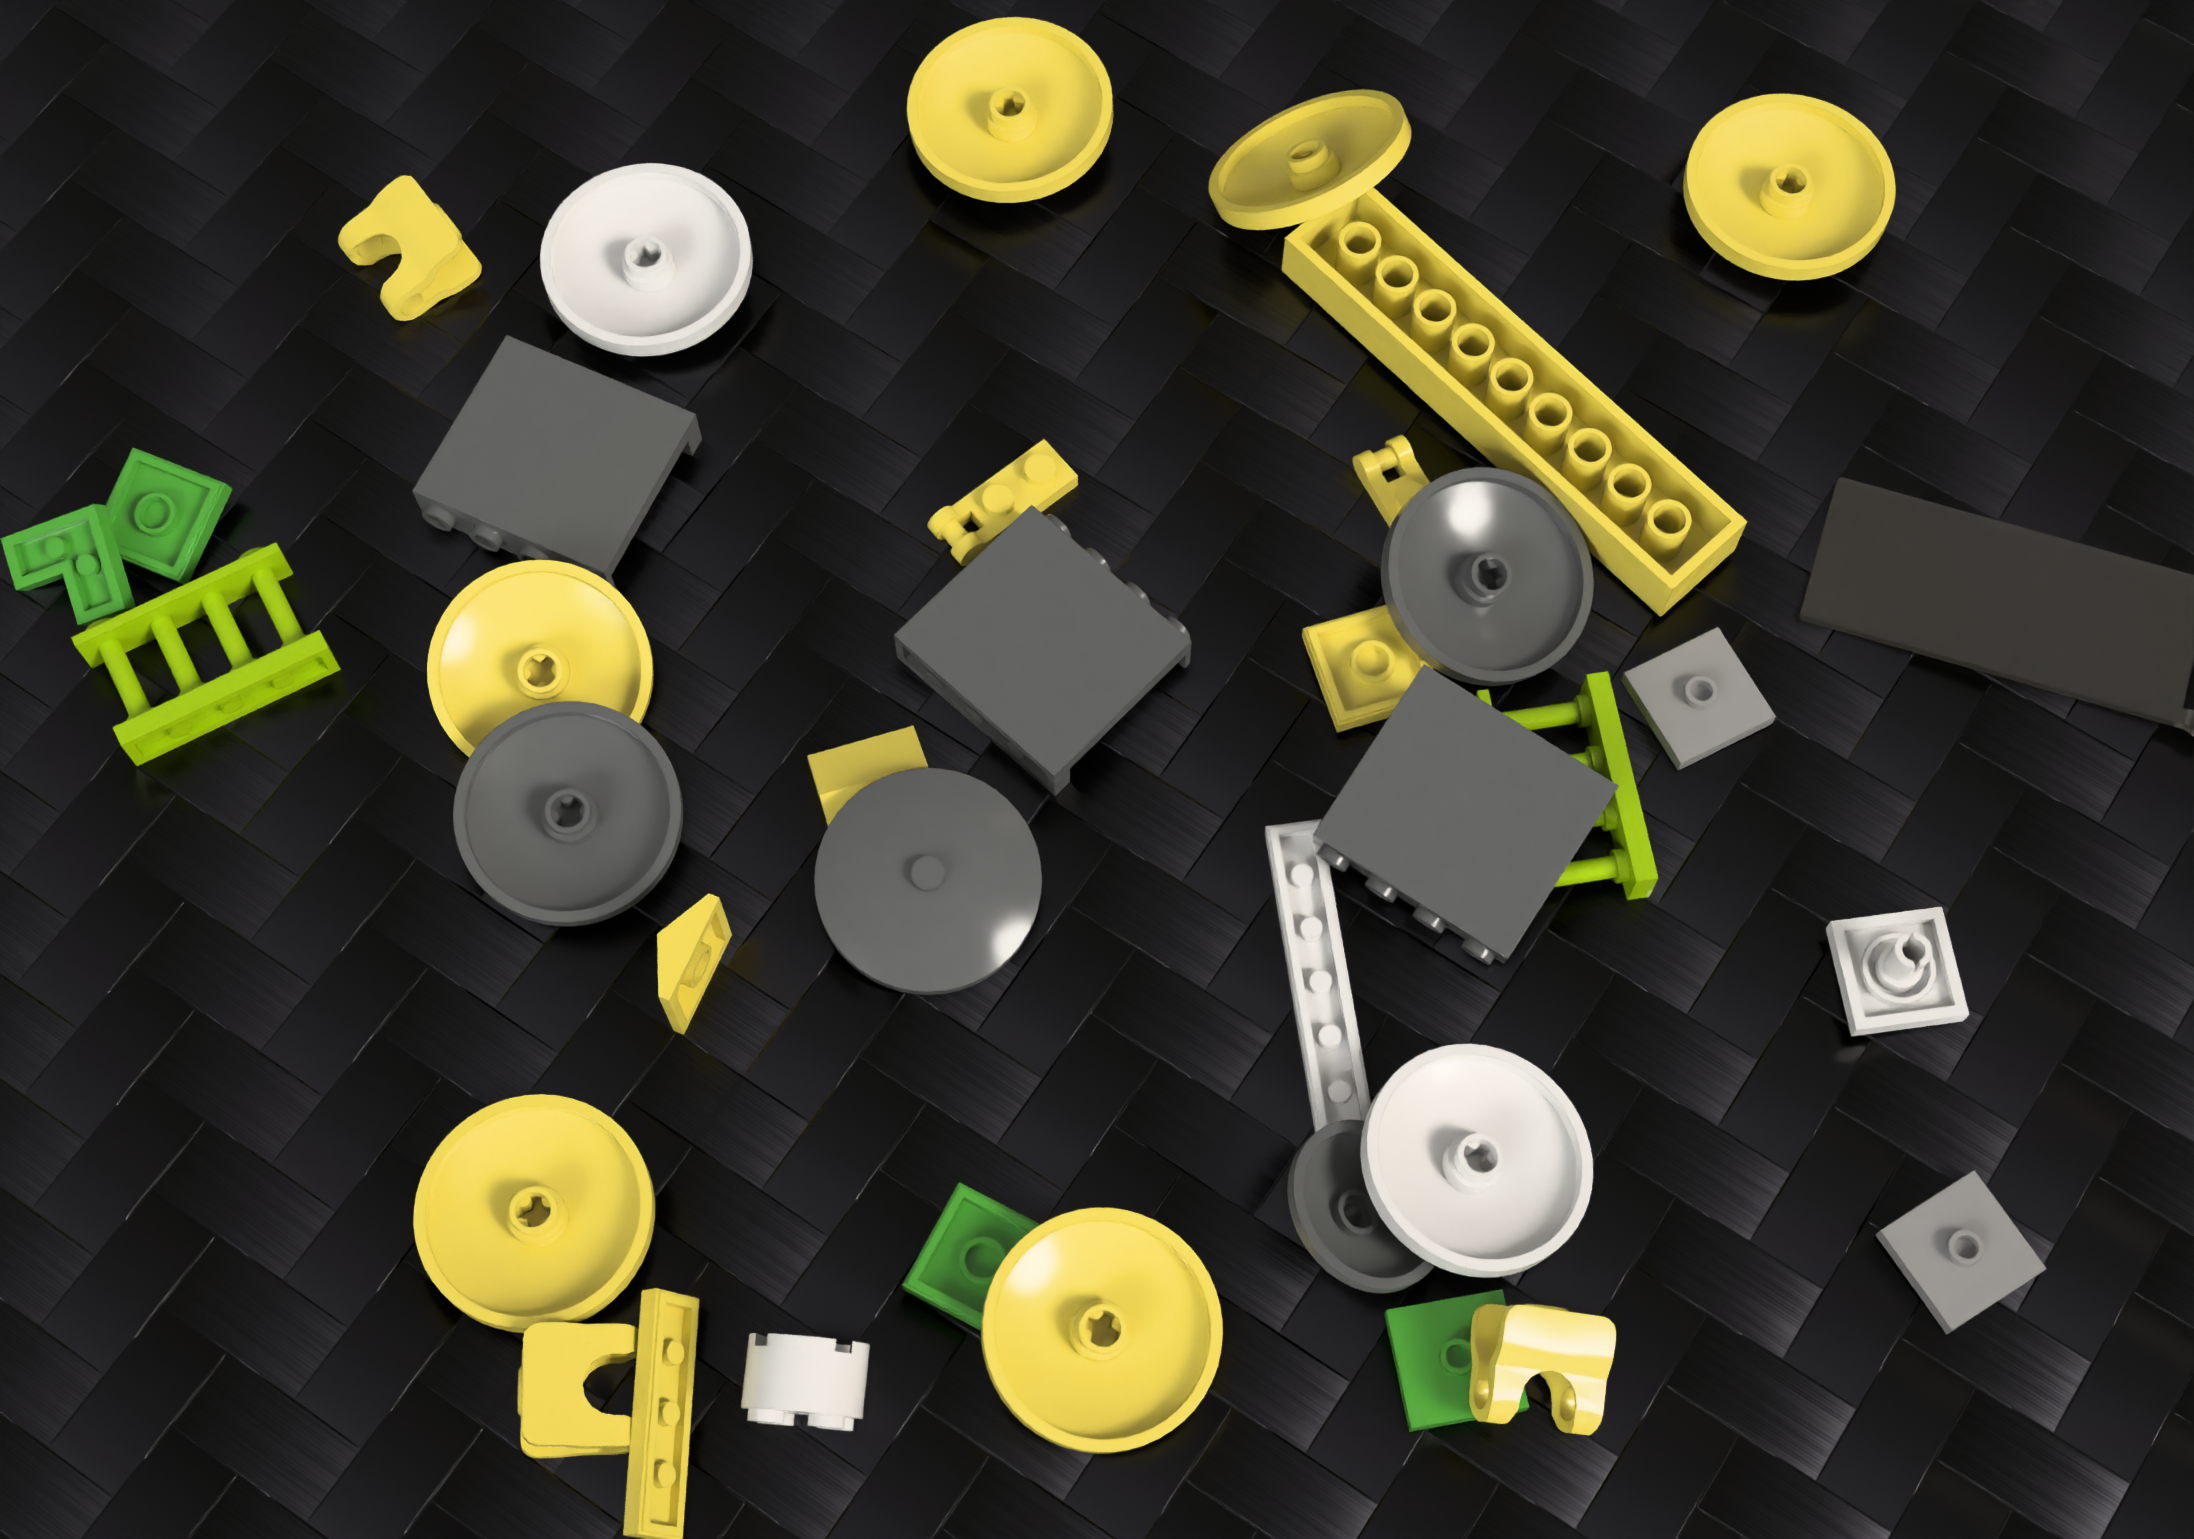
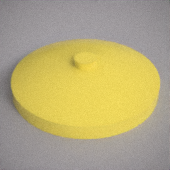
M1006 17L970 25L938 44L927 55L914 75L908 94L907 115L912 142L923 164L939 181L971 198L997 203H1017L1040 199L1054 194L1074 183L1093 166L1104 150L1111 133L1113 98L1110 80L1104 65L1097 54L1081 38L1058 25L1046 21L1023 17Z
M1342 91L1305 101L1272 116L1235 142L1220 158L1212 171L1208 185L1210 196L1220 217L1228 224L1242 229H1277L1318 218L1360 197L1383 180L1395 168L1409 147L1411 140L1410 124L1401 103L1390 94L1380 91Z
M1769 94L1748 98L1727 107L1714 116L1700 131L1693 143L1683 179L1686 208L1694 226L1703 239L1717 253L1733 264L1749 272L1781 280H1811L1827 277L1841 272L1863 259L1877 244L1886 228L1893 210L1896 190L1893 168L1885 149L1876 136L1861 121L1833 104L1795 94Z
M527 560L511 563L485 573L470 583L454 598L438 622L431 640L427 663L428 688L434 711L447 735L469 758L483 739L507 719L522 711L548 703L563 701L594 703L623 713L638 724H641L650 702L654 675L652 652L646 631L634 609L623 595L610 583L584 568L551 560Z
M545 1094L524 1095L499 1101L479 1110L455 1127L437 1147L425 1167L416 1193L413 1222L415 1241L428 1275L441 1293L454 1306L482 1324L505 1331L524 1333L530 1325L539 1322H581L606 1307L627 1287L641 1266L650 1245L655 1220V1198L650 1174L639 1150L623 1128L602 1111L572 1098Z
M1088 1208L1068 1212L1044 1222L1024 1236L1012 1248L996 1271L986 1294L981 1320V1342L987 1371L996 1391L1009 1410L1026 1427L1044 1439L1064 1448L1088 1453H1115L1135 1449L1161 1438L1180 1425L1196 1409L1209 1389L1218 1367L1223 1339L1222 1314L1216 1289L1208 1271L1192 1248L1177 1234L1159 1222L1135 1212L1115 1208Z

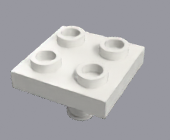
M1942 907L1830 921L1826 927L1851 1036L1962 1022L1969 1016Z

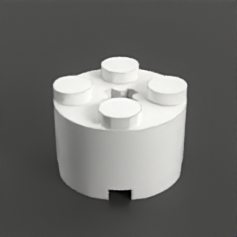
M750 1333L741 1408L748 1409L747 1420L763 1424L794 1426L795 1414L809 1415L807 1426L853 1431L854 1419L863 1418L870 1345L853 1341L850 1354V1345L836 1344V1339L769 1333L767 1337H764L757 1333Z

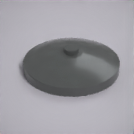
M1491 467L1462 469L1439 477L1426 485L1405 503L1394 518L1388 530L1381 557V583L1384 600L1398 632L1423 661L1439 672L1462 682L1483 686L1507 685L1523 681L1548 669L1573 647L1581 635L1590 613L1594 585L1593 567L1586 541L1579 526L1564 505L1548 490L1527 477L1504 469Z
M579 701L554 702L530 708L507 719L489 733L477 746L468 759L457 785L453 810L454 832L460 854L469 872L480 887L502 907L515 915L541 924L552 926L588 925L604 921L628 910L652 891L662 879L676 854L683 826L682 794L677 776L665 751L657 740L635 720L609 707Z
M919 768L896 772L878 779L857 792L844 804L829 824L823 836L817 854L814 883L817 906L823 926L838 952L850 965L872 981L887 988L911 994L935 995L960 991L974 986L999 971L1012 959L1028 937L1034 924L1041 896L1042 872L1038 848L1033 835L1023 817L1008 799L985 782L970 775L939 768Z

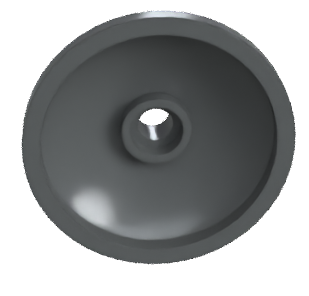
M1342 1120L1331 1123L1311 1135L1301 1145L1290 1167L1287 1187L1288 1203L1297 1233L1317 1263L1341 1282L1353 1288L1372 1293H1391L1403 1290L1425 1277L1435 1265L1425 1261L1401 1243L1383 1222L1371 1201L1361 1166L1360 1144L1365 1121Z

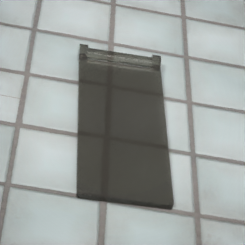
M1841 477L1837 480L1799 617L1801 620L2178 727L2194 736V710L2183 708L2194 659V575Z

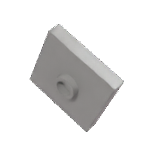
M1718 627L1625 672L1621 679L1677 770H1681L1771 725L1776 718Z
M1975 1170L1876 1234L1879 1241L1946 1334H1949L2047 1269Z

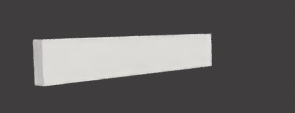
M1321 819L1265 827V838L1315 1133L1331 1123L1342 1120L1365 1121L1371 1106L1330 868L1327 862L1316 855L1320 846L1313 842V833L1321 823Z

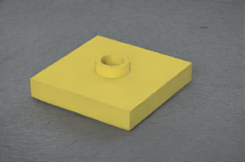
M1386 605L1303 628L1302 631L1305 647L1337 733L1389 718L1423 664L1433 669L1402 638L1392 621Z

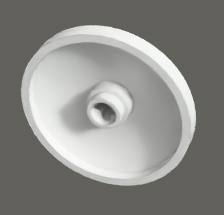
M656 163L619 167L592 178L574 190L562 202L549 221L542 240L540 253L542 279L549 300L562 322L588 343L606 351L629 356H657L673 353L693 346L711 336L738 309L749 287L753 267V254L748 227L733 199L720 186L699 173L674 165Z
M1454 1044L1422 1053L1405 1063L1391 1076L1377 1093L1365 1118L1360 1144L1361 1166L1371 1201L1383 1222L1401 1243L1425 1261L1456 1274L1482 1278L1507 1276L1527 1270L1539 1264L1559 1249L1577 1229L1585 1214L1592 1191L1593 1159L1589 1139L1582 1120L1563 1090L1548 1075L1529 1061L1513 1053L1477 1044Z

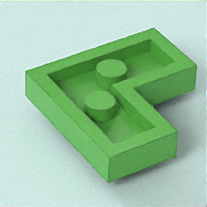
M92 504L1 538L15 589L29 591L64 578L78 625L89 626L97 620L112 618L136 607L105 505Z

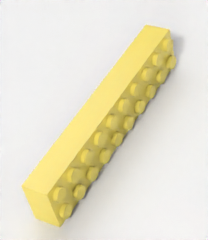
M1374 187L1350 203L1328 214L1302 223L1285 237L1282 271L1498 469H1504L1527 477L1553 494L1564 505L1579 526L1589 552L1660 617L1735 550L1747 521Z

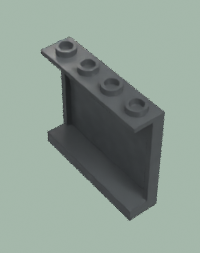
M506 335L414 487L413 493L422 511V517L440 530L451 531L453 527L469 534L470 538L479 546L493 552H497L499 548L517 555L520 561L551 560L584 568L598 575L616 589L612 578L613 571L681 452L693 456L702 437L695 413Z
M1033 505L1028 507L894 634L897 657L1054 796L1070 782V768L1177 663L1184 669L1190 664L1192 645L1187 629L1177 619L1169 615L1164 618L1150 606L1147 595L1136 584L1130 581L1124 584L1110 572V567L1102 555L1089 547L1084 550L1071 539L1068 528L1061 520L1052 514L1044 516Z
M1423 664L1313 833V842L1320 846L1316 855L1334 868L1345 872L1350 865L1369 877L1364 885L1376 895L1390 903H1393L1398 896L1417 908L1412 916L1426 927L1439 934H1442L1445 927L1464 938L1465 940L1461 948L1476 959L1490 965L1495 958L1505 964L1619 786Z

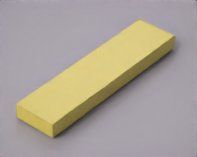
M658 1288L642 1290L623 1535L643 1539H683L699 1298Z

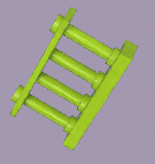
M276 542L266 547L250 549L243 553L238 560L114 618L97 620L90 624L84 632L71 637L75 647L91 668L102 663L106 664L129 714L125 722L112 728L121 747L136 766L341 670L320 630L309 635L303 634L278 581L294 573ZM256 591L259 592L283 642L280 649L259 659L252 657L228 607L229 604ZM205 615H208L232 666L229 673L208 683L201 682L177 631V628ZM157 639L181 692L178 697L157 707H150L126 652Z
M1608 671L1586 674L1579 695L1574 696L1573 702L1502 712L1529 730L1577 724L1578 728H1586L1590 746L1586 747L1584 753L1571 754L1570 756L1619 786L1593 826H1601L1603 831L1610 830L1615 849L1610 851V856L1570 862L1554 887L1613 878L1616 883L1623 882L1627 900L1649 897L1658 880V874ZM1488 689L1477 691L1476 697L1492 706Z

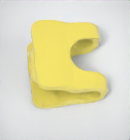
M403 175L388 184L378 193L369 207L342 228L338 237V244L341 249L357 265H373L389 255L402 254L398 269L383 283L380 293L383 305L399 321L413 320L425 313L440 300L460 292L477 280L482 270L480 262L462 240V235L443 209L429 199L411 176Z
M1481 1304L1475 1309L1471 1325L1472 1371L1469 1405L1472 1414L1478 1421L1498 1424L1508 1423L1519 1409L1524 1385L1533 1375L1539 1373L1546 1380L1551 1390L1552 1417L1558 1429L1566 1433L1592 1434L1597 1430L1602 1421L1606 1381L1615 1351V1325L1606 1317L1569 1312L1565 1308L1536 1304L1510 1306Z
M539 1322L529 1326L524 1332L522 1366L518 1370V1413L521 1416L520 1444L521 1449L527 1456L533 1458H561L629 1453L632 1418L626 1415L601 1413L592 1407L585 1397L583 1383L588 1375L598 1367L609 1364H623L637 1358L639 1329L627 1324H579L568 1322Z

